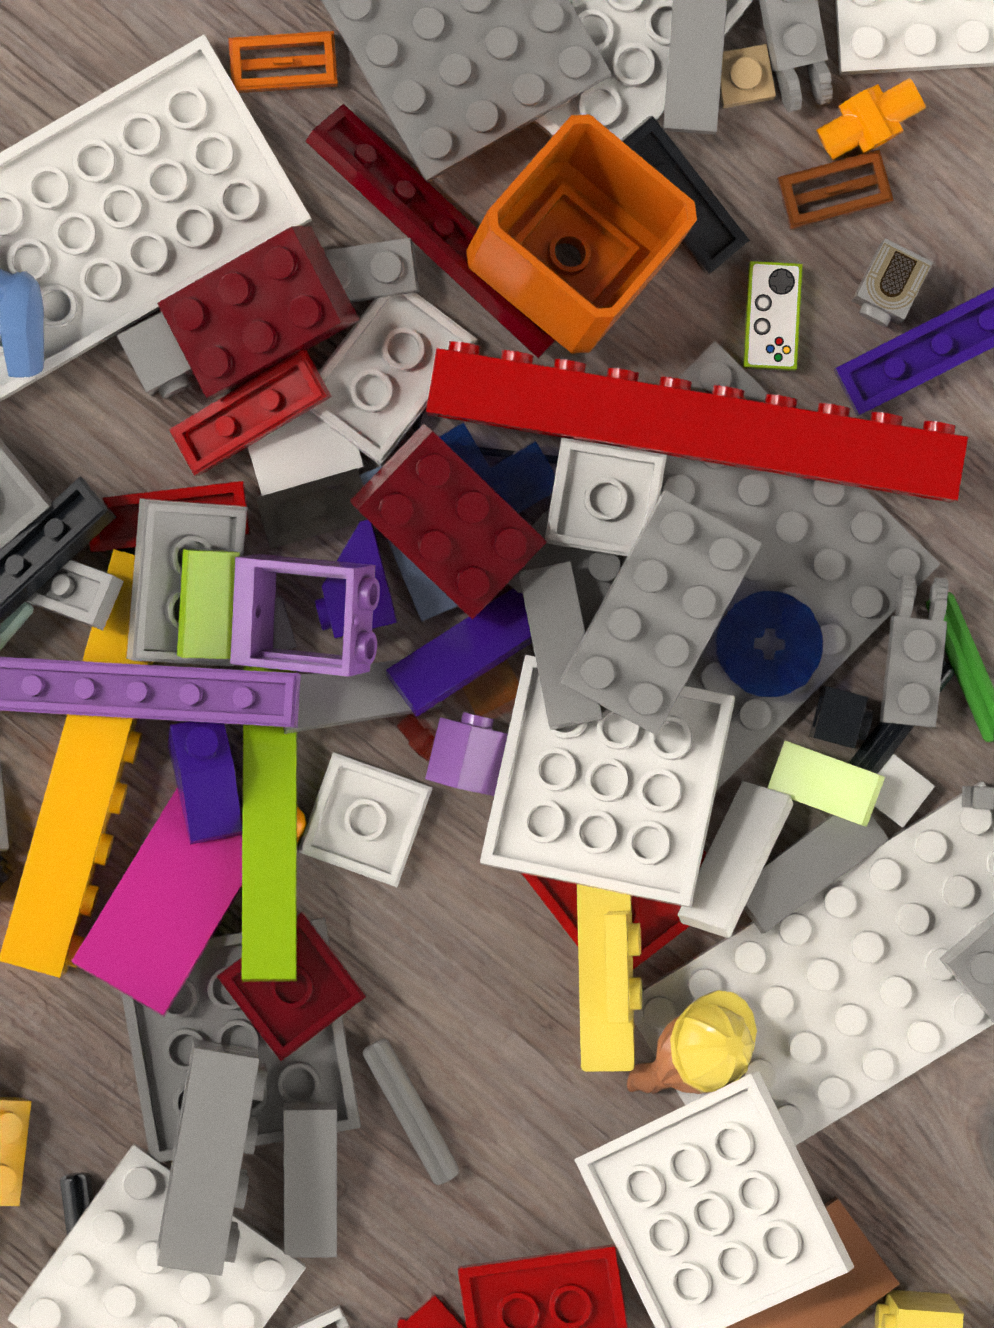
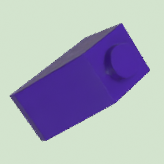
M369 520L360 521L337 561L375 565V578L379 582L380 597L376 609L373 610V630L396 624L398 621L373 524ZM327 577L321 586L324 598L315 600L322 630L332 629L334 638L337 639L343 637L346 579Z
M189 721L170 725L168 749L190 845L241 835L242 821L235 769L225 724Z

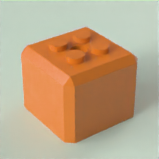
M590 114L571 115L489 208L467 248L468 267L570 353H590L670 259L697 221L695 202ZM563 243L573 245L581 254V264L574 267L563 265L556 258L555 247Z

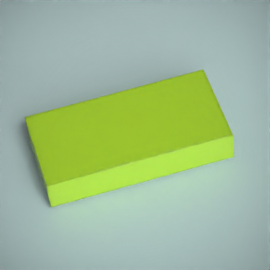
M183 549L177 644L178 657L231 659L235 557H240V552Z

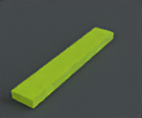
M243 666V670L297 673V671ZM243 725V982L297 981V732L284 734V728L277 726Z

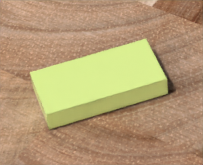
M784 741L767 788L789 794L792 800L867 827L885 777Z

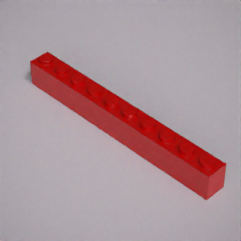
M449 341L448 350L436 348L426 408L427 416L666 454L672 457L948 503L958 501L968 437L955 435L956 426L952 424L924 421L923 429L902 426V416L882 412H871L870 420L849 417V407L828 403H819L817 411L796 408L798 399L773 394H766L765 403L745 400V390L727 386L713 385L712 394L691 391L692 382L688 380L660 377L659 385L638 382V372L619 368H608L606 376L585 373L587 364L565 359H555L554 367L532 364L534 355L518 351L502 350L501 359L480 355L481 346L464 342Z

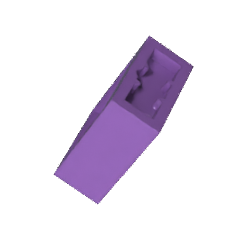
M265 554L235 557L230 664L347 677L370 672V664L374 661L377 651L376 635L372 632L373 610L376 609L380 597L379 582L375 578V565ZM276 572L346 579L342 655L273 648Z

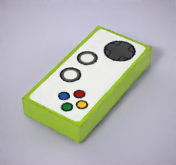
M750 261L748 263L743 368L783 371L797 370L803 264Z

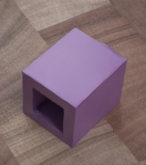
M463 712L461 722L440 717L425 779L457 789L494 796L508 733L493 730L494 719Z

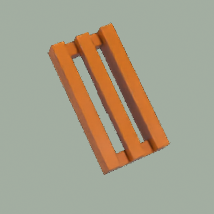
M334 31L228 38L231 81L238 93L338 87ZM321 45H324L325 54L242 60L240 51ZM326 66V73L242 79V72Z

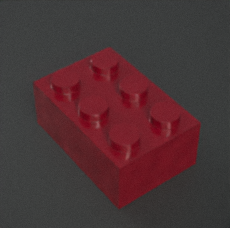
M291 226L157 303L206 398L227 395L298 351L308 350L360 321L311 226Z
M424 424L350 500L352 505L472 620L547 543L438 435Z

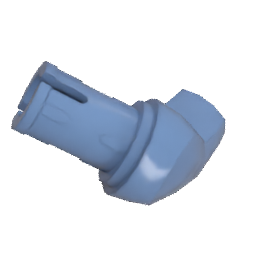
M0 268V335L9 377H32L42 372L44 368V307L40 285L27 271L12 274Z

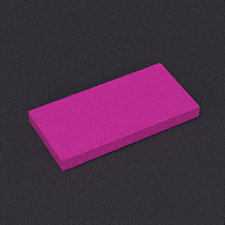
M176 788L71 962L165 1017L242 889V834L190 845L178 788ZM241 814L242 825H243V814Z

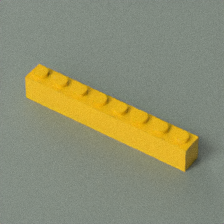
M113 549L107 573L124 582L103 631L91 627L82 661L153 665V662L126 659L135 555ZM67 714L1 949V962L58 978L67 973L68 966L77 968L71 961L85 940V937L77 935L82 916H92L100 889L99 886L92 885L97 864L106 865L113 844L114 835L106 833L111 813L120 815L128 790V784L120 782L125 762L135 763L142 740V733L134 731L138 718Z

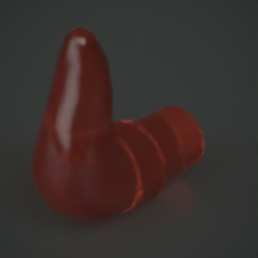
M409 714L396 727L409 741L408 745L420 757L429 761L435 736L428 727L425 729L413 714Z

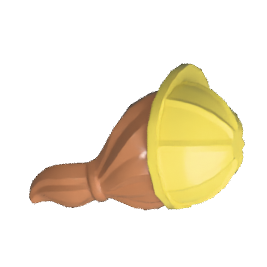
M720 990L699 997L681 1015L665 1027L658 1039L656 1060L651 1063L636 1064L634 1069L630 1071L627 1080L628 1090L630 1092L640 1090L647 1094H655L663 1089L672 1087L684 1093L703 1094L714 1092L739 1080L748 1071L757 1034L754 1015L746 1001L734 992Z

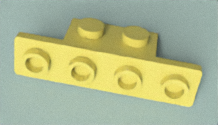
M577 884L581 1069L585 1072L632 1071L635 1067L634 1010L642 1009L641 977H633V956H640L641 954L640 923H632L631 895Z

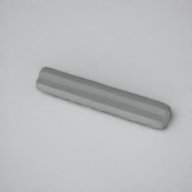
M385 1038L370 1044L363 1050V1057L433 1183L440 1185L448 1182L459 1174V1167L392 1046Z

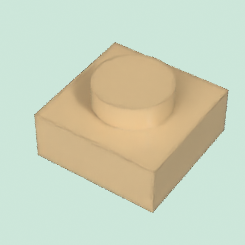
M767 44L723 52L720 85L723 109L775 99L776 93Z

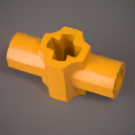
M910 78L882 92L879 84L863 90L839 105L838 109L842 115L816 129V132L831 160L857 146L865 154L903 133L904 130L900 123L926 109V106Z

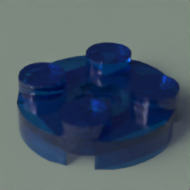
M761 591L750 594L733 604L725 614L717 628L715 651L718 663L729 680L744 692L759 697H780L804 686L811 679L812 674L818 668L821 661L823 636L814 613L806 604H803L787 593ZM766 628L774 629L776 638L784 640L783 650L775 651L772 660L764 659L763 650L754 648L755 638L764 637Z

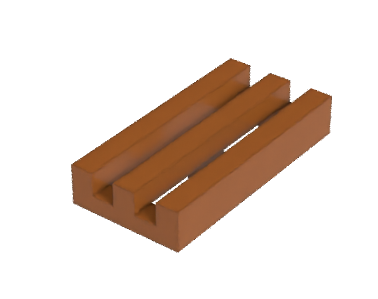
M880 150L787 174L776 179L778 188L781 190L782 202L788 216L787 221L790 230L890 204L894 201ZM869 165L873 167L874 174L798 195L793 193L792 186ZM878 185V194L799 215L798 206Z

